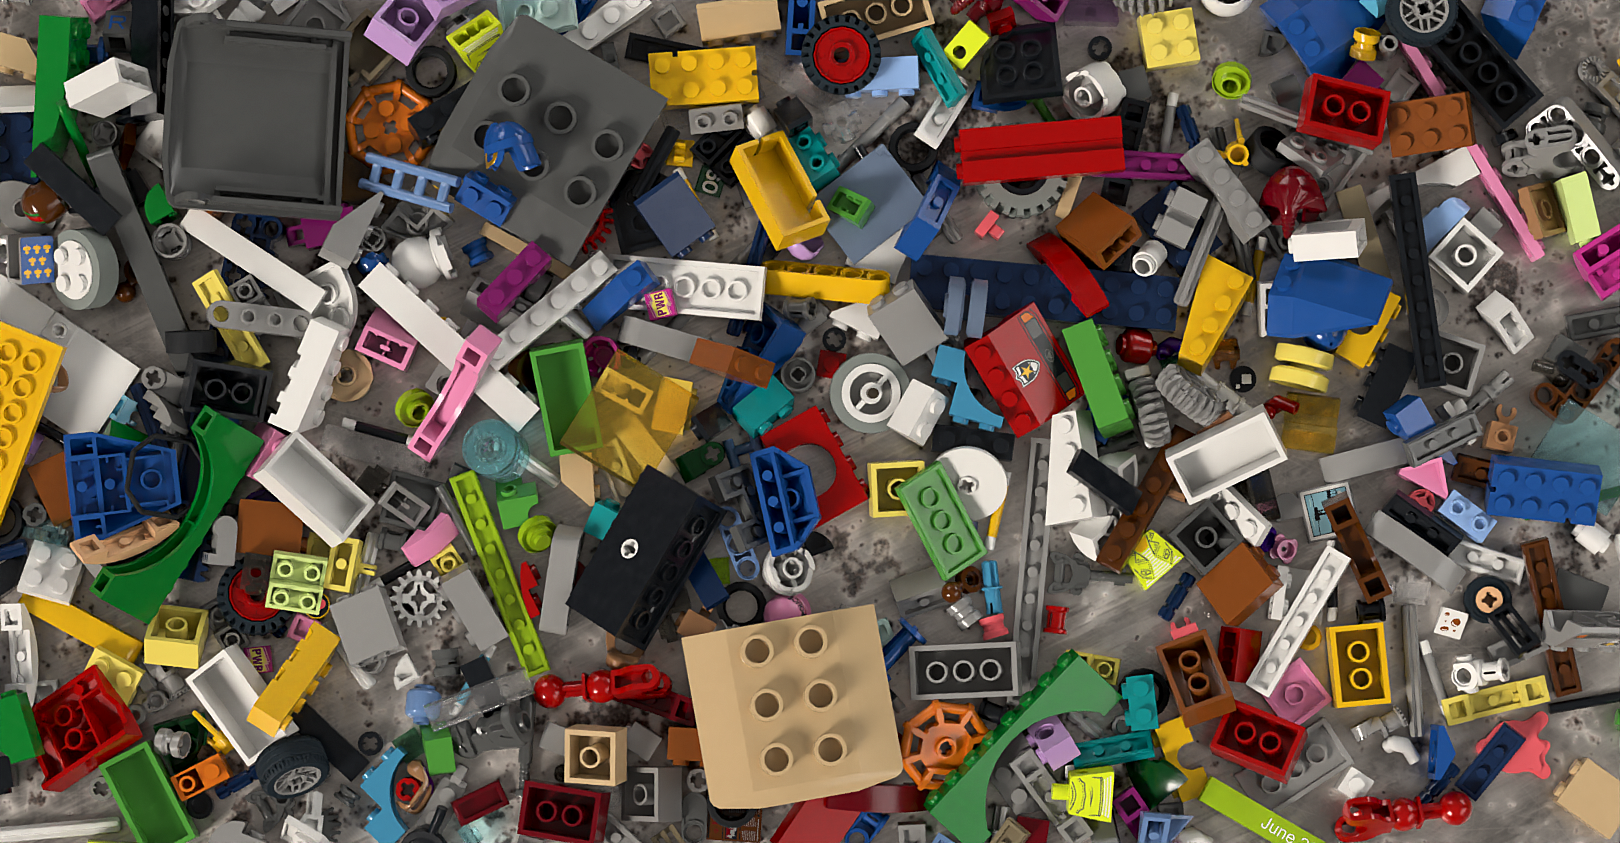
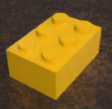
M1383 622L1325 627L1333 708L1391 703Z

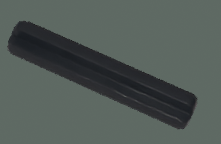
M666 126L631 191V194L636 198H640L651 190L680 136V131L676 128Z

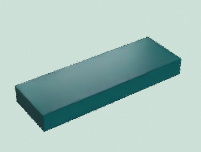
M930 26L922 27L911 40V44L947 108L955 107L967 92Z
M1150 730L1075 743L1081 755L1074 758L1073 762L1076 770L1153 758L1155 753Z

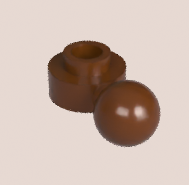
M129 260L124 265V275L127 279L125 282L117 285L115 292L116 298L123 303L131 302L135 298V285L138 284Z
M968 566L956 574L955 582H947L942 587L941 594L943 599L949 603H955L961 599L963 593L978 592L983 585V576L980 570L974 566Z

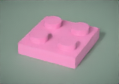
M1301 657L1290 663L1270 699L1260 693L1276 716L1298 725L1304 723L1333 700Z

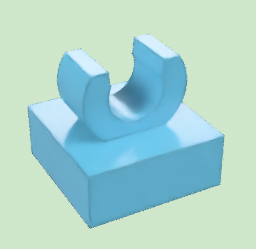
M123 394L109 417L124 425L127 423L130 426H136L137 423L130 419V415L134 411L138 412L137 402Z

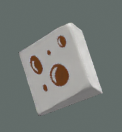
M1440 607L1433 632L1460 640L1469 614L1447 607Z

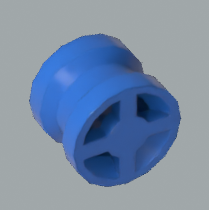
M485 237L474 240L461 248L463 253L468 255L471 268L477 267L494 257L493 252L488 250L486 246L487 240Z

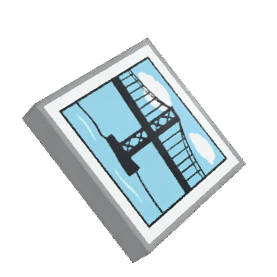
M1350 480L1296 491L1302 509V519L1308 544L1337 537L1322 506V501L1346 491L1357 514Z

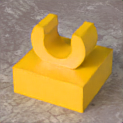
M677 139L666 160V166L693 168L694 154L690 151V148L695 144V141Z

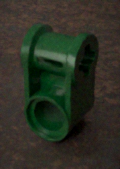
M712 441L695 450L692 449L672 461L686 484L720 464L725 458V449L720 443ZM710 446L713 449L718 448L720 451L717 454L718 460L716 461L713 458L708 459L706 457V454L709 453L708 447Z

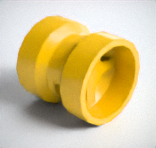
M1366 27L1355 28L1353 34L1355 42L1350 47L1349 55L1361 61H1374L1377 54L1375 45L1379 43L1381 33Z

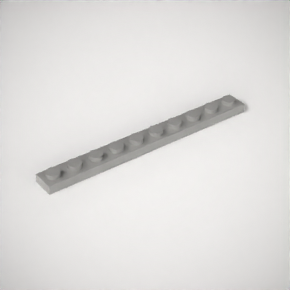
M1031 437L1012 635V642H1020L1023 695L1028 691H1032L1036 684L1050 526H1045L1051 439ZM1007 696L1006 705L1017 706L1022 696Z

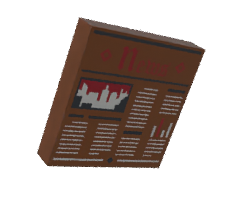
M718 808L719 812L728 818L742 816L747 810ZM757 809L754 817L747 824L738 828H727L719 825L711 818L708 811L706 839L760 843L762 809Z

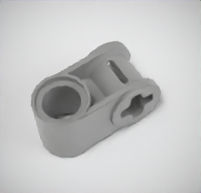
M150 366L146 368L141 376L143 385L162 396L165 400L181 407L179 399L184 378L160 367ZM159 372L158 377L161 379V382L151 385L152 379L149 378V375Z

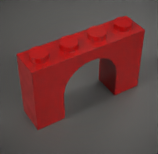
M816 405L760 436L765 448L775 446L788 453L802 445H817L825 449L832 456L836 466L835 480L826 492L817 496L821 519L813 530L868 500L866 494L869 493V488L864 479L858 480L853 472L857 467L851 456L845 457L840 447L844 444L837 431L831 433L827 426L831 420L824 408L819 410Z

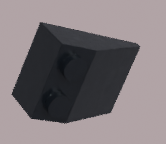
M189 353L179 403L183 411L200 413L203 407L207 405L227 418L263 423L274 371L216 354Z

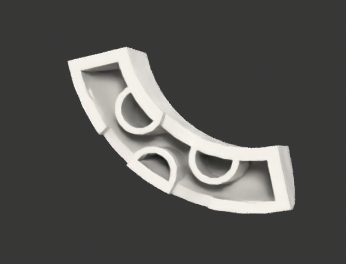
M1122 451L1105 454L1098 458L1101 463L1130 484L1137 486L1138 467L1136 454ZM1105 501L1107 517L1080 521L1070 531L1072 540L1078 549L1094 561H1096L1097 556L1123 514L1107 501Z

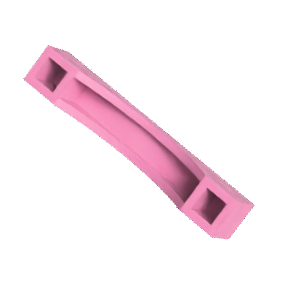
M480 324L465 340L455 358V365L447 383L416 430L407 447L429 463L445 446L503 339Z

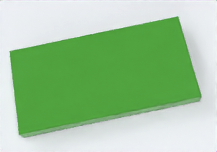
M934 461L894 488L942 580H949L988 553L941 461Z

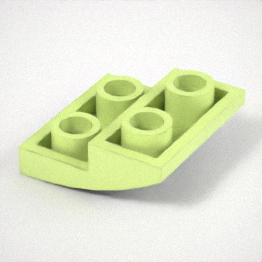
M274 550L265 607L319 615L328 558Z

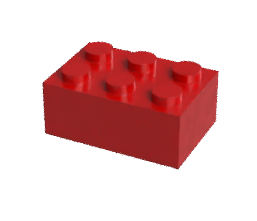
M1313 73L1305 80L1296 132L1373 150L1382 143L1391 91Z
M1234 699L1236 711L1223 715L1210 744L1212 754L1288 784L1308 738L1306 728Z

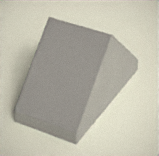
M393 481L378 501L381 506L413 528H416L430 509L427 503L396 481Z

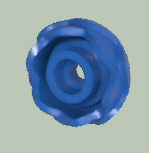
M369 252L365 257L360 256L355 265L357 270L366 277L379 262L385 266L389 262V258L386 257L384 252L379 255Z

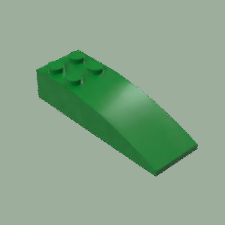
M39 15L32 152L41 142H44L61 159L66 151L70 134L56 103L62 99L66 100L64 82L84 73L86 66L89 64L90 53L87 50V39L91 36V25L88 23L89 17ZM70 108L76 121L78 110ZM31 170V177L37 178L38 176Z

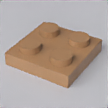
M1551 181L1518 189L1519 203L1525 211L1528 219V230L1533 235L1534 240L1567 231Z

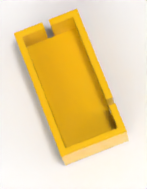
M755 46L677 51L678 57H673L672 52L648 54L650 88L669 99L666 108H663V110L701 108L741 103V105L759 103L758 77L753 75L757 74Z
M783 130L762 137L760 142L755 139L735 147L729 162L776 251L824 234L831 219L821 201H815L817 193Z

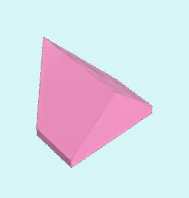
M1442 457L1432 459L1416 468L1408 466L1398 469L1395 475L1409 483L1430 491L1441 500L1446 499L1449 495Z

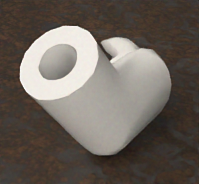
M1391 735L1382 742L1385 752L1392 753L1395 751L1403 753L1410 765L1421 759L1416 748L1407 737Z
M1195 827L1183 829L1172 843H1212L1214 839Z

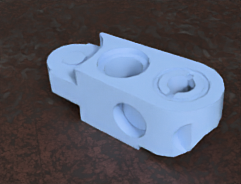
M1456 197L1449 198L1437 207L1432 208L1422 218L1427 253L1471 209L1462 199Z

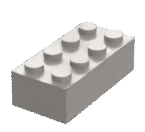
M1020 642L909 646L911 700L1023 696Z

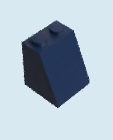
M678 171L633 202L637 211L672 259L677 256L679 259L684 258L693 251L691 246L696 242L700 241L703 244L715 235L713 230L716 229V225Z

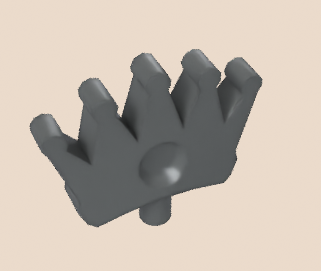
M331 807L321 813V815H324L322 834L329 841L337 843L338 840L330 836L341 834V831H335L333 828L341 826L342 823L331 822L339 817L338 814L328 815L330 811L334 810V807Z

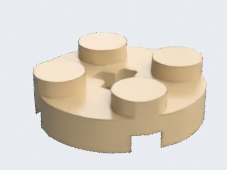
M345 349L339 360L341 368L331 385L333 387L331 398L344 403L354 402L364 397L369 392L374 381L373 368L370 361L358 351ZM342 369L353 371L351 382L346 380L341 382L339 378L342 377L340 372Z

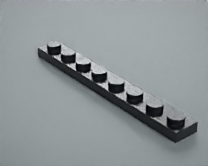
M1416 172L1389 175L1387 178L1418 390L1446 386Z

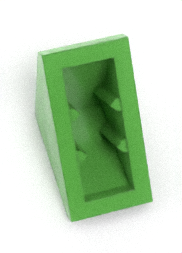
M839 186L826 209L863 229L876 206L870 199Z
M446 720L431 722L429 725H419L429 777L456 772L452 737Z

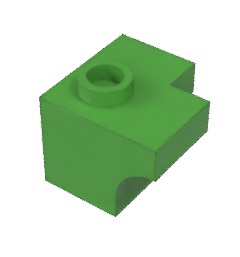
M522 477L496 482L497 505L503 529L521 526L529 519L530 508L539 503L536 482L523 483Z

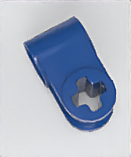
M861 812L846 833L844 843H850V835L855 832L863 835L864 843H870L883 828L890 815ZM867 814L874 817L877 820V822L868 817Z

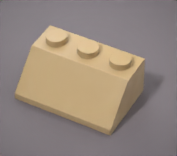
M721 0L696 4L703 47L708 46L709 49L724 47V43L728 42L742 45L750 43V39L761 37V40L765 41L775 39L778 34H782L777 0Z

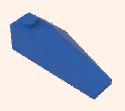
M764 302L762 321H746L743 331L747 333L742 346H737V348L776 363L772 373L774 375L794 355L807 333L795 321L787 320L781 312ZM725 378L717 402L728 414L732 415L733 407L755 390L757 386Z

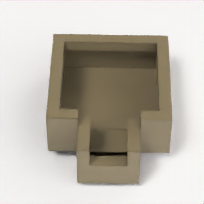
M368 8L346 29V31L352 32L348 69V86L351 88L361 78L371 86L396 60L394 56L364 36L369 23L375 15Z

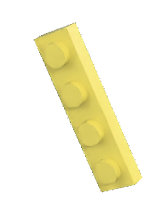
M217 269L208 272L192 283L206 309L212 303L219 300L235 302ZM216 307L214 309L213 316L217 321L224 322L228 317L225 308ZM218 328L235 360L259 367L270 363L254 332Z

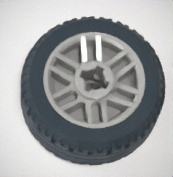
M1387 0L1385 18L1391 33L1402 43L1412 47H1429L1443 40L1452 31L1458 18L1459 6L1457 0ZM1420 7H1423V8H1424V9H1423V11H1424V14H1423V15L1419 14V13H1420V11H1419V8H1420Z
M293 735L277 740L267 746L256 759L255 771L261 787L267 795L279 799H288L304 795L317 788L329 774L330 764L323 745L317 738L308 735Z

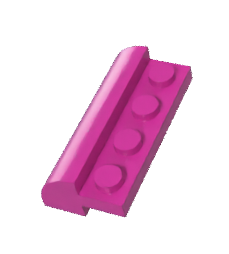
M1620 224L1573 252V259L1578 271L1585 282H1589L1601 301L1620 290Z

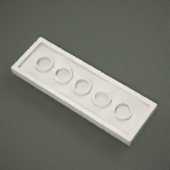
M609 254L608 259L618 269V272L606 282V286L627 267L640 260L647 263L661 283L650 293L671 288L677 314L762 321L767 267ZM645 297L627 310L648 311Z

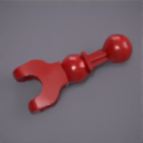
M652 664L630 665L621 669L611 670V672L599 669L590 675L582 673V680L564 682L557 675L547 674L535 682L533 696L540 706L547 709L560 706L566 698L582 696L588 703L593 701L596 703H606L614 697L617 699H655L669 695L672 689V680L667 674L659 671ZM661 679H663V688L658 691H655V689H657L660 685Z
M1459 791L1448 792L1441 797L1439 802L1421 804L1419 796H1415L1414 800L1400 797L1392 802L1390 799L1380 800L1371 796L1352 798L1345 802L1342 808L1343 816L1337 820L1334 832L1340 841L1350 843L1366 841L1377 835L1390 833L1392 828L1404 832L1413 829L1415 826L1416 829H1421L1424 821L1428 819L1441 818L1447 824L1456 826L1464 824L1469 820L1472 815L1473 806L1469 797ZM1350 808H1357V809H1359L1358 811H1356V812H1354V813H1351V812H1350ZM1342 826H1355L1356 829L1353 833H1347L1342 829Z

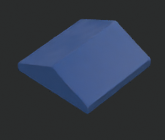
M1431 724L1427 778L1441 780L1456 753L1445 726Z

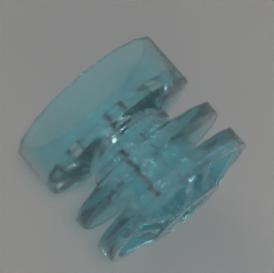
M487 419L479 421L468 430L463 439V459L469 468L492 482L506 483L513 481L523 473L528 465L530 456L528 443L520 433L499 420ZM491 445L494 448L493 452L489 449Z

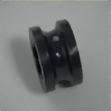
M1104 36L1094 37L1088 45V55L1095 61L1106 60L1112 52L1110 40ZM1103 42L1105 44L1104 48L1107 47V53L1102 52L1101 55H1096V49L1093 50L1092 46Z
M829 328L823 335V345L829 351H840L846 344V335L839 328ZM830 333H834L835 336L841 335L842 340H839L841 344L838 347L827 343L826 339H830L828 337Z
M365 732L358 740V748L364 755H376L383 747V739L377 732ZM366 737L369 739L375 737L377 739V743H375L377 748L375 750L372 748L365 749L364 744L366 742H364V739Z

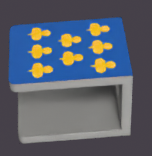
M39 233L11 234L6 236L8 282L20 285L55 282L52 236H41Z

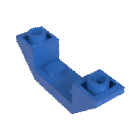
M936 161L926 181L929 187L913 220L904 226L894 246L896 250L914 261L919 260L940 230L960 189V180H957L956 171L940 161Z

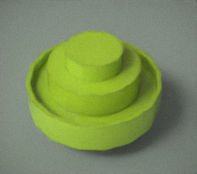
M1227 61L1215 68L1212 76V87L1221 97L1238 99L1243 94H1247L1251 87V74L1243 64Z
M419 388L404 392L395 405L397 418L407 427H419L434 405L433 398L425 390Z
M533 516L527 519L519 528L518 542L527 552H542L551 546L556 525L547 516Z

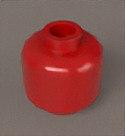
M1128 328L1118 335L1115 349L1122 361L1144 365L1149 362L1151 357L1156 355L1157 342L1153 340L1151 332L1147 330Z

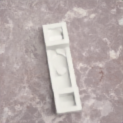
M24 603L0 604L1 631H8L12 679L11 684H5V692L16 689L17 694L27 692L32 708L38 682V649L33 623Z

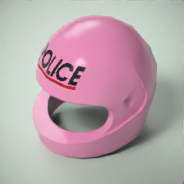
M778 594L767 602L763 615L764 622L810 615L811 608L808 600L802 594L794 596Z

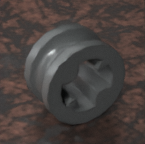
M341 784L339 786L340 791L335 792L334 796L350 808H354L355 800H360V795L346 785Z

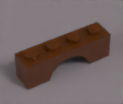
M1346 491L1322 501V506L1345 555L1352 559L1349 564L1367 603L1370 604L1392 594V590Z

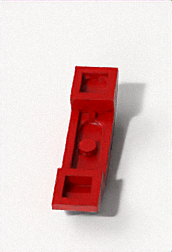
M1048 232L1026 244L1027 249L1041 265L1046 263L1072 293L1073 303L1086 318L1109 307V302L1094 276L1075 252L1061 239Z

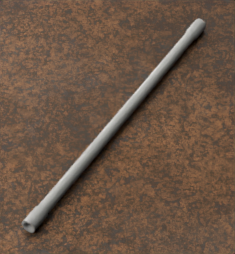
M901 96L837 158L841 165L837 168L840 174L858 157L853 150L854 148L863 144L865 149H867L890 125L894 124L911 108ZM752 242L729 264L746 265ZM675 315L665 327L679 331L695 315ZM643 348L638 349L637 357H641L639 364L644 367L657 352Z

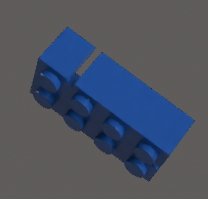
M1491 454L1488 472L1489 482L1486 485L1483 505L1487 515L1565 523L1566 518H1568L1570 524L1595 526L1603 474L1599 465Z

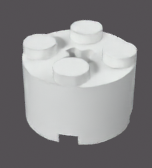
M1107 62L1091 63L1070 73L1062 84V87L1064 86L1062 102L1067 112L1075 119L1105 117L1116 111L1120 107L1124 96H1126V88L1122 85L1117 73Z

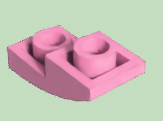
M441 512L425 531L417 529L401 549L412 566L418 567L443 550L459 534V531L450 516Z

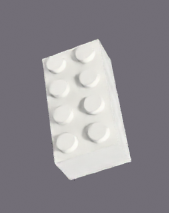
M1263 404L1165 450L1166 461L1189 505L1288 459L1286 448Z
M294 431L286 436L253 475L254 478L332 548L347 539L375 504L367 494L298 431Z
M237 643L223 649L185 679L248 767L256 762L259 754L267 746L282 738L293 736L300 730L292 720L285 731L280 729L273 738L247 721L253 705L268 685Z

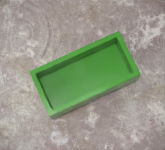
M1089 319L1063 329L1064 338L1094 420L1103 438L1106 439L1135 428L1132 420L1137 418L1128 398H1123L1127 391L1119 373H1114L1115 370H1118V366L1110 349H1105L1109 342L1101 324L1096 326L1093 319Z
M583 338L530 348L529 353L550 457L603 447V438Z
M152 740L145 741L98 766L137 843H187L201 836L184 802L181 801L160 755L155 752Z

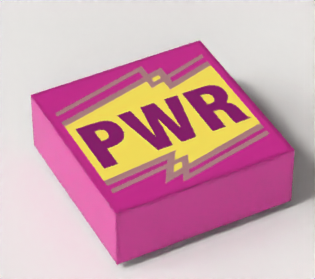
M671 288L644 295L650 321L678 315Z
M271 645L243 648L244 654L258 673L274 672Z

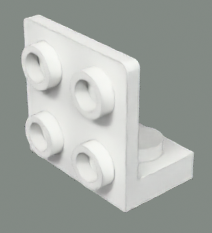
M1281 565L1274 566L1281 575L1279 579L1284 586L1270 597L1267 619L1283 621L1312 571ZM1323 609L1313 625H1321Z

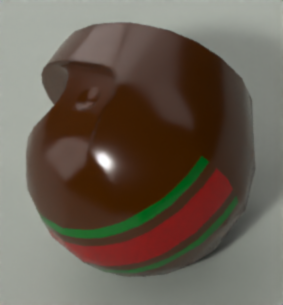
M43 180L36 185L31 184L22 195V210L26 217L35 223L50 224L58 220L70 209V205Z

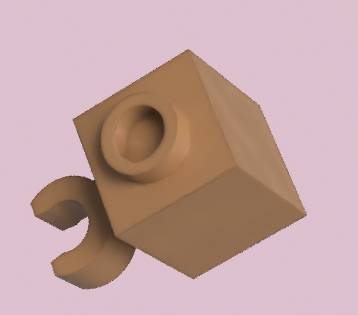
M1498 404L1495 408L1497 421L1492 420L1486 423L1480 448L1510 454L1513 451L1518 427L1509 425V423L1515 418L1517 409L1511 408L1509 416L1506 417L1501 413L1503 405Z
M703 605L699 613L690 608L687 613L681 611L674 624L678 626L676 632L684 637L713 632L717 623L708 618L714 608L707 611Z

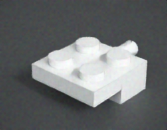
M62 529L57 544H49L34 539L17 586L18 592L70 606L76 587L80 584L86 567L75 552L67 547L72 532L67 530L66 533V530Z

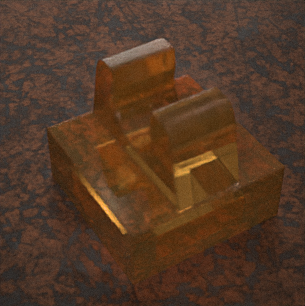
M1222 339L1212 357L1215 369H1220L1222 361H1229L1231 369L1236 367L1237 360H1240V349L1237 339Z

